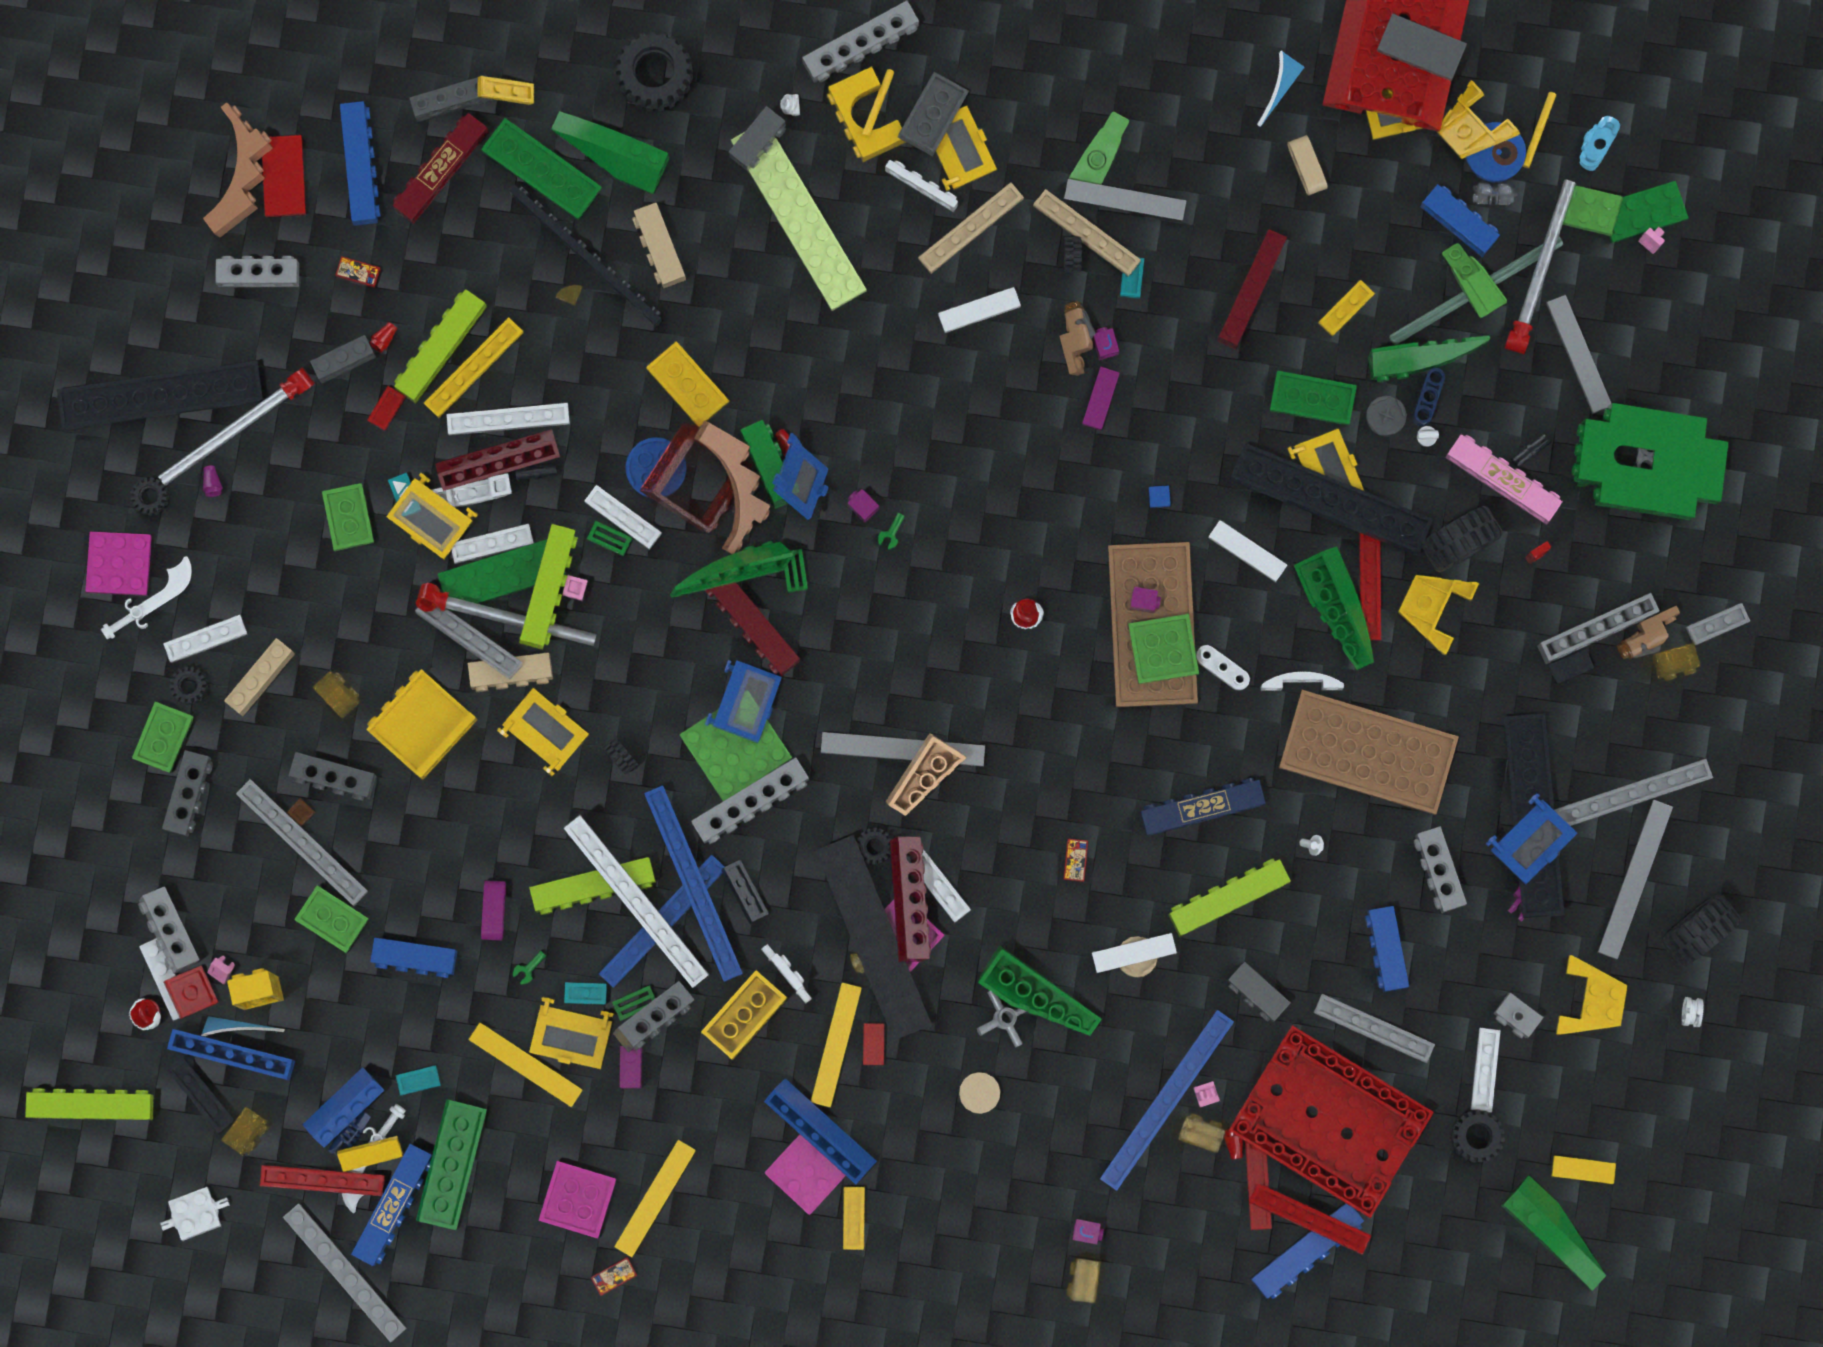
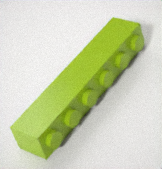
M466 289L463 293H458L454 299L455 304L451 309L448 308L444 312L442 322L433 327L430 332L431 337L428 341L422 342L418 348L420 352L416 357H412L408 361L406 371L403 374L400 373L394 381L396 383L395 389L415 404L487 308L485 302Z
M554 524L551 525L521 633L520 644L542 650L544 644H549L551 633H548L549 625L554 626L557 615L553 613L554 607L560 604L562 595L558 594L560 586H565L567 575H564L566 567L570 568L573 557L569 555L570 549H575L578 537L574 536L575 530Z
M649 857L620 864L641 890L651 888L652 883H656ZM598 870L529 887L536 913L540 912L541 915L552 913V909L558 907L561 910L572 908V904L580 902L581 905L593 902V898L600 897L601 900L613 897V893H616Z
M1274 858L1263 863V868L1256 870L1254 867L1244 872L1245 877L1238 879L1236 876L1226 881L1227 885L1222 888L1219 885L1208 890V895L1201 897L1199 894L1191 898V903L1183 906L1181 903L1171 908L1172 912L1169 914V917L1179 937L1290 883L1291 880L1280 859L1277 861Z
M33 1089L32 1093L26 1092V1118L153 1120L154 1095L148 1094L147 1090H136V1094H127L128 1090H115V1094H107V1090H94V1093H86L85 1089H74V1093H66V1089H53V1093H45V1089Z

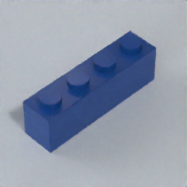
M1437 184L1420 207L1483 257L1500 236L1497 233V228L1491 224L1487 225L1482 221L1483 218L1475 211L1471 212L1466 208L1467 205L1461 199L1456 200L1448 188L1445 186L1440 187Z
M1394 906L1369 910L1367 912L1368 915L1365 916L1367 928H1371L1372 936H1369L1371 948L1375 949L1376 956H1373L1374 967L1379 969L1380 976H1377L1378 987L1382 988L1383 992L1408 988L1409 982Z
M374 938L370 962L375 964V968L387 969L388 966L396 967L395 971L408 972V969L416 970V974L428 975V972H434L436 977L448 978V975H454L457 950Z
M362 1067L302 1125L319 1144L326 1147L384 1089Z

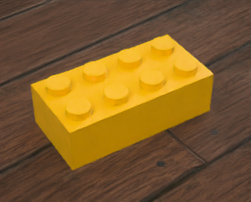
M264 968L253 970L252 975L248 976L244 975V973L233 975L232 980L227 981L232 1005L240 1009L246 1010L284 1000L279 976L264 970Z
M756 970L701 1033L733 1060L787 1000V997Z

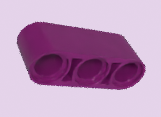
M485 880L482 940H503L506 881Z

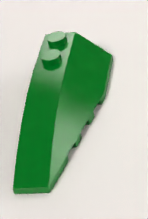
M560 111L551 128L553 132L596 162L602 169L604 168L614 178L650 194H654L669 161V154L665 151L612 129Z
M1490 337L1461 339L1462 342H1458L1457 339H1448L1441 342L1442 344H1438L1436 341H1428L1422 346H1419L1418 343H1409L1371 349L1368 355L1371 380L1386 382L1392 377H1397L1398 380L1409 378V375L1449 364L1486 345Z
M769 541L760 547L748 546L743 551L723 557L693 573L675 586L670 596L674 598L781 572L790 562L793 554L781 542L773 543Z
M1337 546L1295 564V570L1310 604L1320 612V618L1329 625L1333 631L1331 633L1333 637L1338 639L1343 645L1342 650L1356 670L1374 663L1371 642L1361 604Z
M1001 946L998 947L988 961L978 981L979 984L1015 1008L1025 1010L1089 1036L1102 1020L1083 1004Z
M1528 1175L1501 1206L1593 1291L1606 1277V1274L1560 1204Z

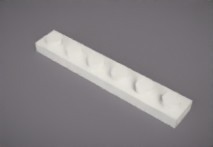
M568 403L447 414L449 436L570 424Z

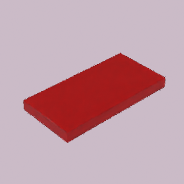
M302 135L270 137L272 141L269 143L273 149L262 156L263 176L265 177L263 180L265 217L306 215Z

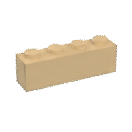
M657 203L635 210V217L632 220L635 228H640L642 236H639L643 248L647 247L650 254L646 256L650 266L654 265L657 272L654 273L657 284L661 283L664 289L685 281V274Z
M276 638L224 702L241 716H244L295 653Z
M542 653L516 657L523 665L511 680L484 661L468 663L470 686L472 690L476 689V692L488 691L489 687H496L497 690L507 689L508 685L516 684V687L528 686V682L547 684L549 680L553 679L550 654Z

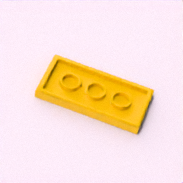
M677 341L646 367L650 374L699 428L704 421L707 422L729 403L727 397Z

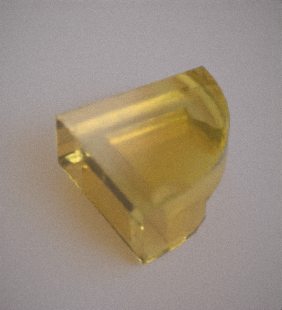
M580 285L565 287L557 293L556 298L575 306L583 287Z
M857 953L851 954L849 958L857 974L863 972L864 968Z

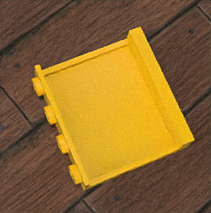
M421 669L419 672L416 670L409 677L408 680L410 682L405 687L401 686L396 691V697L392 702L388 701L381 708L383 712L378 717L374 716L367 725L369 727L366 730L423 780L472 727L477 718Z

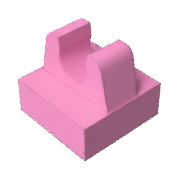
M1660 227L1655 231L1649 228L1638 242L1654 254L1664 243L1665 240L1661 236L1665 232Z
M568 575L562 595L582 601L588 581Z
M221 956L218 959L215 958L207 972L222 984L228 981L235 965L233 962L229 966L224 964L225 956Z
M1213 1081L1193 1088L1199 1107L1220 1101Z

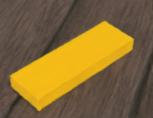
M479 76L478 97L531 105L534 104V84Z
M1360 280L1318 324L1333 337L1375 293Z
M394 1136L339 1150L337 1156L342 1170L345 1172L403 1157V1151L398 1137Z
M1553 1156L1551 1176L1614 1184L1616 1163Z
M844 1187L843 1249L864 1250L865 1187Z

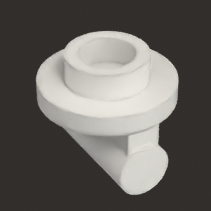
M786 94L783 97L780 106L784 114L800 115L798 94Z
M1430 426L1422 427L1417 433L1418 442L1426 447L1432 446L1437 438H1439L1438 430Z
M1314 835L1310 840L1301 839L1300 846L1309 848L1310 854L1317 856L1323 850L1324 842L1321 836Z

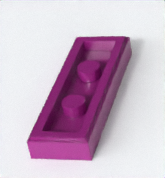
M1100 367L1082 425L1102 430L1120 374L1119 372Z

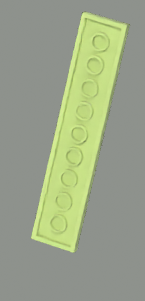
M744 133L731 139L733 146ZM775 138L772 142V148L768 153L764 152L759 157L761 159L759 164L754 169L751 167L749 173L831 311L863 294L867 289L778 140Z

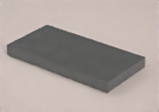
M1392 14L1377 52L1452 81L1467 43Z
M933 72L898 134V138L933 156L969 91Z

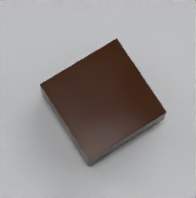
M300 798L286 813L300 827H303L316 812Z

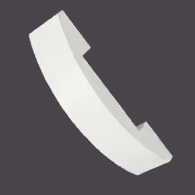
M508 473L443 491L442 488L432 490L455 508L490 501L512 494Z
M1314 672L1286 673L1276 676L1261 685V691H1281L1283 682H1321L1322 690H1342L1344 688V683L1339 680Z

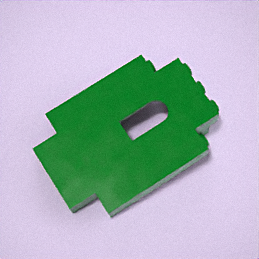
M1612 403L1604 410L1603 420H1606V422L1585 419L1578 425L1577 436L1580 437L1579 444L1575 446L1574 455L1577 456V460L1573 464L1572 475L1574 476V482H1577V486L1597 485L1593 492V499H1596L1595 505L1691 520L1695 518L1697 501L1710 504L1721 502L1729 442L1705 438L1707 418ZM1627 446L1654 451L1652 470L1620 465L1614 458L1616 448Z

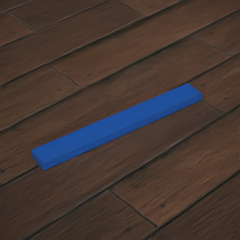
M713 855L698 868L707 889L723 874L721 869L724 866ZM683 885L658 911L670 927L691 907ZM642 927L603 968L599 975L614 988L651 950L656 942L645 928Z

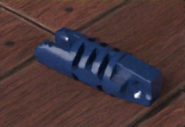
M362 1111L341 1131L328 1148V1151L333 1154L343 1142L345 1144L341 1150L353 1147L354 1143L357 1142L363 1131L367 1128L366 1124L371 1116Z

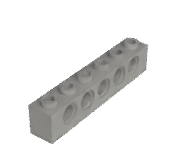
M905 1L802 57V62L814 83L817 81L823 82L830 77L831 73L835 71L839 73L845 70L848 64L862 61L868 53L874 54L880 51L883 45L897 42L903 34L909 35L915 32L919 26V20L908 1ZM899 21L902 23V26L894 28L891 23ZM881 30L884 32V36L878 38L874 36V32ZM859 40H865L867 45L859 47L856 43ZM846 49L850 53L848 56L843 57L839 55V51ZM824 59L832 61L829 66H824L821 62Z
M1650 593L1545 640L1537 647L1545 664H1548L1656 615L1659 609Z
M795 757L691 822L704 844L707 842L712 844L720 839L719 835L726 831L728 834L737 829V824L741 821L746 823L755 817L754 814L759 810L765 812L772 807L771 803L779 800L781 802L790 796L789 792L796 789L799 791L806 787V782L809 781V778ZM782 777H791L792 783L789 786H783L780 783ZM772 787L775 792L771 797H766L763 794L764 788ZM749 797H754L757 800L755 807L750 808L746 806L745 802ZM731 808H737L740 814L736 818H731L728 816V811ZM715 818L722 821V826L718 829L711 827V821Z

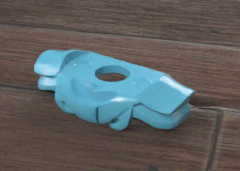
M1605 116L1598 125L1595 124L1592 129L1586 132L1583 138L1584 142L1581 147L1582 153L1579 162L1584 169L1594 171L1602 162L1619 131L1620 123L1617 119ZM1603 139L1606 142V146L1603 149L1595 148L1594 143L1596 140Z

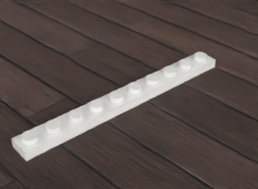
M579 815L564 827L565 831L693 988L709 975L708 972L582 816Z

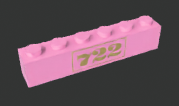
M1460 435L1445 458L1547 525L1563 502L1560 500V496L1553 491L1547 492L1544 490L1543 485L1538 481H1531L1526 478V474L1520 469L1516 468L1514 470L1508 466L1509 462L1505 459L1493 456L1492 451L1487 447H1480L1475 444L1476 441L1472 437Z

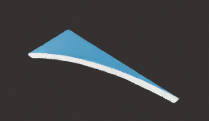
M1283 51L1279 53L1280 67L1274 93L1257 124L1260 127L1304 69V66Z
M208 1016L201 1036L233 1030L284 1032L285 1029Z

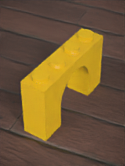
M872 67L829 86V94H827L830 104H835L838 110L835 114L839 122H844L846 129H844L847 139H852L855 145L852 148L856 157H861L863 162L906 143L898 138V134L902 129L898 120L872 130L869 138L865 139L861 136L864 129L858 126L852 118L851 111L854 104L861 98L880 89V82Z

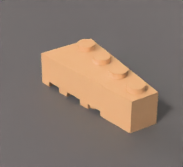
M929 733L886 800L887 804L906 816L967 757Z

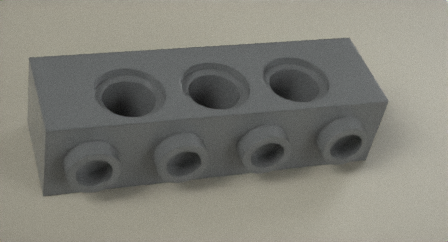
M478 77L410 97L417 122L494 100L478 97Z
M185 750L162 826L163 830L186 837L193 833L196 824L193 821L195 813L198 814L201 808L200 796L201 793H205L207 788L205 779L207 774L211 773L213 767L210 757ZM195 769L198 770L199 777L191 780L190 772ZM188 789H192L194 792L191 799L184 798V792ZM181 809H187L188 815L184 819H179L178 812Z
M295 752L289 776L293 778L295 783L305 785V782L312 783L313 788L324 790L325 787L333 789L332 793L344 796V793L352 794L351 798L363 801L364 798L370 799L376 778L374 773ZM311 767L317 768V774L314 777H308L307 771ZM330 773L337 774V779L333 783L327 782V776ZM350 778L357 780V784L353 788H348L346 785L347 780Z
M678 981L620 1025L613 1034L628 1053L633 1049L637 1051L646 1044L644 1040L649 1036L651 1039L656 1037L661 1032L660 1028L662 1026L669 1027L676 1021L675 1017L679 1013L682 1016L691 1009L690 1005L694 999ZM666 1003L672 1004L674 1010H670ZM651 1015H656L659 1022L654 1021ZM636 1026L641 1027L644 1033H639L636 1030Z

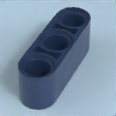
M1432 368L1425 377L1412 417L1414 424L1418 427L1428 425L1433 417L1445 380V374L1439 368ZM1430 375H1438L1440 382H1432ZM1424 394H1432L1434 400L1431 402L1426 401ZM1424 412L1428 418L1424 421L1420 420L1417 414Z

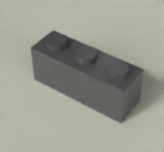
M766 106L729 150V157L746 171H749L751 167L754 169L761 160L759 157L764 152L768 153L772 148L773 140L776 137L780 138L785 132V120Z
M363 335L310 361L322 384L376 358L366 336Z
M1246 962L1227 980L1229 983L1228 987L1235 994L1241 993L1245 997L1243 1001L1251 1008L1255 1006L1261 1011L1259 1015L1267 1022L1269 1020L1274 1022L1290 1004L1283 995Z

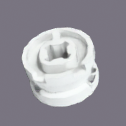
M1685 997L1682 1007V1025L1689 1026V1024H1692L1694 1027H1700L1703 1017V999L1697 998L1692 1000L1690 997Z

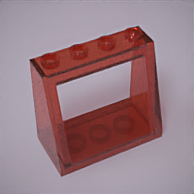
M683 423L639 491L702 532L710 533V531L717 527L719 523L717 520L721 514L728 510V503L732 497L734 498L729 476L701 520L661 495L664 487L693 442L696 441L707 448L694 439L700 427L694 424ZM746 460L740 463V465L749 470L753 466Z

